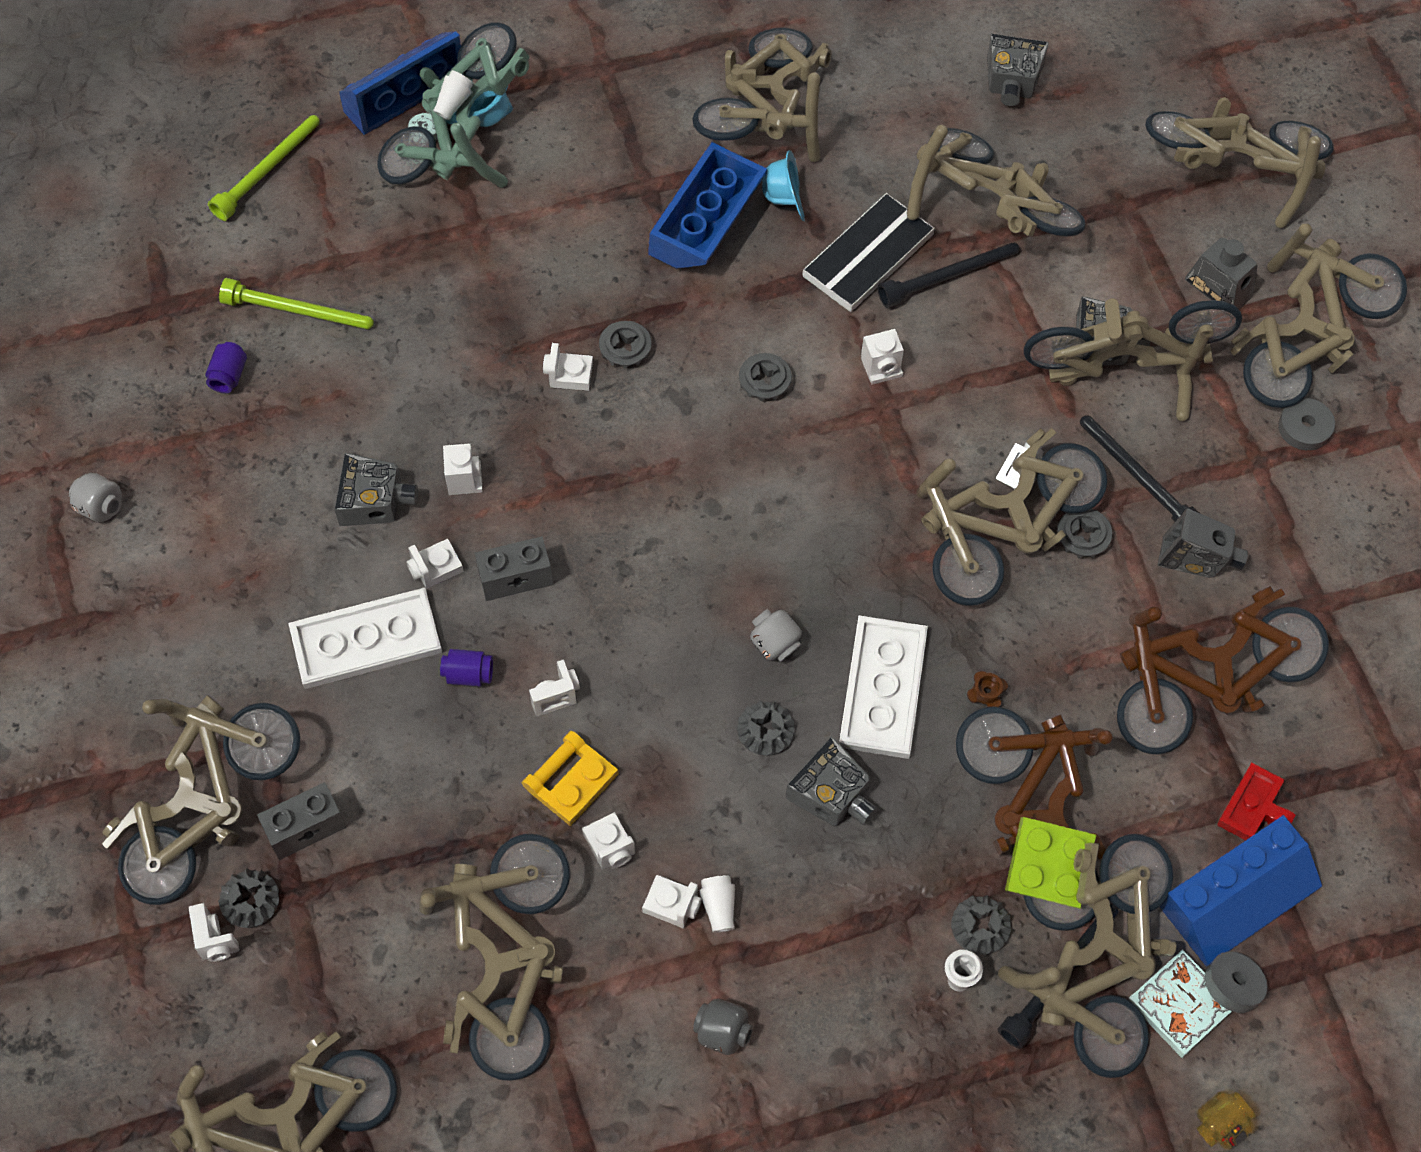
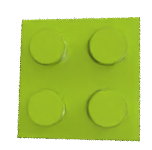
M1021 817L1005 891L1081 909V904L1076 899L1081 872L1075 871L1074 858L1079 849H1085V843H1095L1096 835Z

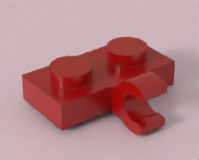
M1251 762L1217 826L1246 841L1256 834L1263 820L1269 825L1284 815L1292 824L1296 815L1290 810L1273 803L1285 779Z

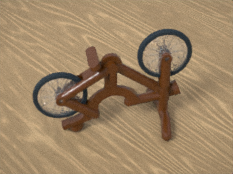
M1271 586L1253 594L1254 603L1233 613L1231 621L1235 625V632L1227 643L1216 648L1200 645L1197 642L1199 633L1193 628L1150 640L1147 624L1159 620L1162 615L1161 610L1158 607H1151L1139 613H1132L1129 617V624L1133 627L1134 647L1120 653V658L1129 672L1138 669L1141 681L1132 685L1119 702L1117 722L1122 736L1132 747L1148 754L1170 752L1180 746L1188 737L1193 723L1191 703L1186 694L1177 685L1167 680L1157 679L1156 670L1211 698L1214 707L1220 712L1231 713L1237 710L1239 706H1241L1244 712H1253L1265 706L1262 699H1254L1250 689L1265 676L1269 675L1283 682H1299L1310 678L1323 666L1329 649L1328 635L1323 624L1312 613L1297 607L1278 608L1268 613L1262 620L1256 618L1257 613L1263 606L1285 595L1282 589L1273 591ZM1253 634L1252 648L1257 663L1234 681L1231 658L1243 649L1250 635ZM1180 647L1186 654L1200 661L1213 662L1216 685L1157 654Z
M1002 707L979 709L964 720L957 733L956 752L963 768L979 781L989 784H1002L1012 781L1026 770L1032 759L1033 750L1043 749L1010 805H1005L996 812L994 820L997 829L1001 833L1012 836L1006 840L1002 836L993 841L999 855L1009 851V846L1015 844L1021 817L1070 828L1065 822L1063 814L1064 801L1069 793L1073 797H1080L1084 792L1073 748L1074 746L1084 745L1085 753L1089 756H1094L1098 753L1099 743L1108 745L1112 742L1113 736L1110 731L1094 728L1092 730L1072 732V730L1067 729L1062 716L1058 715L1041 723L1045 732L1032 734L1026 722L1018 714ZM1059 752L1065 778L1056 785L1049 798L1048 810H1024ZM1091 833L1096 835L1095 843L1099 844L1097 859L1101 863L1106 849L1099 835ZM1116 855L1112 856L1109 864V877L1124 870ZM1095 869V877L1097 882H1099L1100 877ZM1024 895L1026 906L1032 916L1044 926L1054 930L1066 931L1079 928L1095 916L1093 908L1088 905L1081 904L1080 909Z

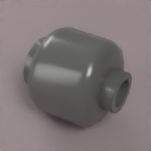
M717 998L709 1004L704 1003L700 1007L694 1021L693 1031L698 1034V1041L702 1046L724 1055H731L740 1046L745 1048L748 1045L752 1036L753 1025L748 1024L749 1015L744 1007Z

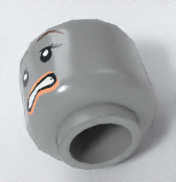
M88 473L77 478L69 490L72 509L94 522L109 520L119 512L122 505L120 487L115 482L97 473Z
M766 609L752 621L755 628L750 634V640L767 660L778 659L782 662L802 645L799 641L802 631L785 610H777L771 613Z

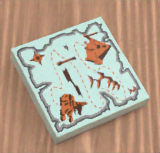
M1183 950L1128 999L1140 1010L1144 1019L1181 1058L1232 1012L1222 1007L1213 999L1205 984V972Z

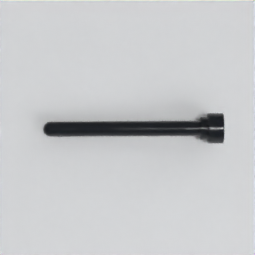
M1012 242L902 283L900 281L888 280L878 285L879 298L885 308L896 306L901 303V300L905 299L907 294L1016 255L1020 251V247L1017 243Z
M1085 415L1080 419V425L1172 514L1171 519L1174 523L1186 509L1200 513L1193 506L1181 505L1091 416Z
M1110 904L1114 921L1119 914V909L1114 904ZM1097 918L1077 941L1079 949L1086 947L1094 938L1097 930ZM1074 965L1072 972L1076 969L1078 965ZM1034 995L1020 1014L1015 1013L1013 1016H1007L998 1027L1001 1037L1010 1045L1022 1049L1032 1036L1030 1032L1033 1029L1032 1023L1044 1009V1003Z

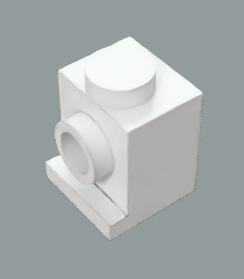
M895 329L863 338L861 360L871 385L903 376L901 364L904 350Z
M471 444L443 446L444 473L448 494L458 495L483 492L481 461L479 456L472 455Z

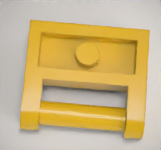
M574 731L567 733L563 738L564 743L534 775L529 774L521 782L530 794L569 826L583 814L619 775L618 769L587 745ZM575 752L581 759L549 791L543 785Z

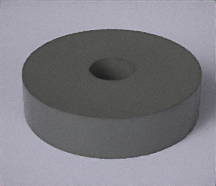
M1303 398L1299 403L1284 408L1278 427L1281 436L1288 444L1300 450L1310 451L1323 447L1329 441L1335 429V419L1330 409L1323 403L1315 399ZM1302 422H1307L1311 426H1305Z
M1223 952L1208 965L1205 971V984L1210 995L1218 1004L1230 1011L1237 1013L1250 1012L1258 1006L1267 994V981L1263 971L1252 959L1241 953Z

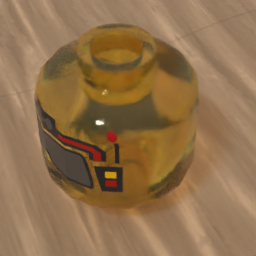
M1221 1090L1197 1109L1196 1114L1201 1125L1196 1130L1211 1148L1218 1143L1223 1149L1232 1150L1255 1131L1253 1119L1257 1116L1236 1091L1230 1094L1227 1091Z

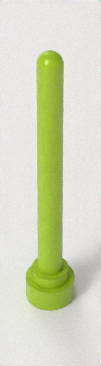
M316 115L309 116L228 193H217L208 202L211 212L220 220L227 221L236 212L237 201L319 125V118Z
M225 278L221 284L219 300L222 304L235 306L236 304L247 302L363 329H371L374 325L373 319L369 316L246 289L245 285H241L238 280Z

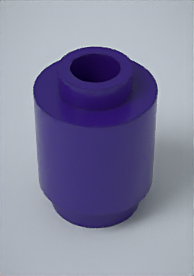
M233 342L216 345L205 373L207 378L206 384L209 388L220 393H230L238 385L247 360V355L242 347Z
M450 649L448 656H442L440 676L446 677L447 684L479 687L483 683L491 684L493 675L492 655H485L484 651Z

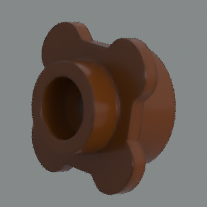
M984 671L977 672L974 675L975 684L967 693L968 700L972 703L980 702L987 705V707H1000V697L1008 688L1007 682L996 674ZM989 688L991 692L986 693L984 689Z

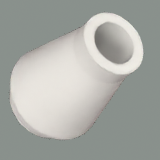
M452 70L449 76L445 75L433 111L442 118L450 120L457 109L473 93L471 88L474 83L464 75Z
M715 876L701 880L702 889L699 890L709 917L712 932L718 933L733 930L735 884H731L730 876Z
M957 950L948 956L945 962V972L949 986L953 990L961 992L981 979L983 965L975 953L968 950Z

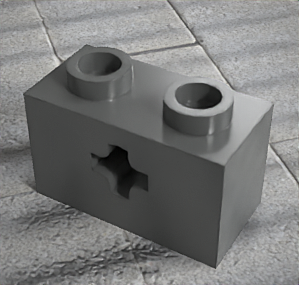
M543 536L475 552L477 568L486 601L553 585L551 565Z
M325 782L257 814L279 860L346 828L341 813Z

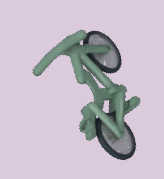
M498 22L488 23L471 32L459 49L458 64L446 74L449 76L451 71L454 70L463 74L471 81L473 79H480L472 86L471 90L473 93L457 109V123L452 124L450 127L451 134L456 141L454 146L451 142L446 119L433 111L445 76L440 80L427 67L420 71L421 79L430 88L423 93L422 106L432 116L441 150L436 148V141L432 133L423 127L413 126L398 131L386 141L378 156V171L384 180L392 184H406L420 177L429 167H433V170L440 177L448 180L455 167L467 166L473 167L482 177L500 188H504L508 184V179L490 167L473 148L471 140L478 130L481 121L477 116L470 117L471 106L481 94L486 91H492L497 95H503L515 76H524L528 71V59L530 56L522 48H519L515 53L517 46L516 35L508 25Z

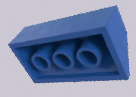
M456 31L441 33L432 39L426 40L408 53L400 55L387 65L374 70L359 81L348 85L339 92L344 113L365 135L422 102L423 93L430 88L421 79L420 71L427 67L441 80L458 64V52L461 48L460 35Z
M711 142L651 230L648 255L676 269L706 265L766 175L767 168Z
M1283 815L1170 891L1160 909L1207 967L1219 954L1231 951L1322 887V883L1308 844Z

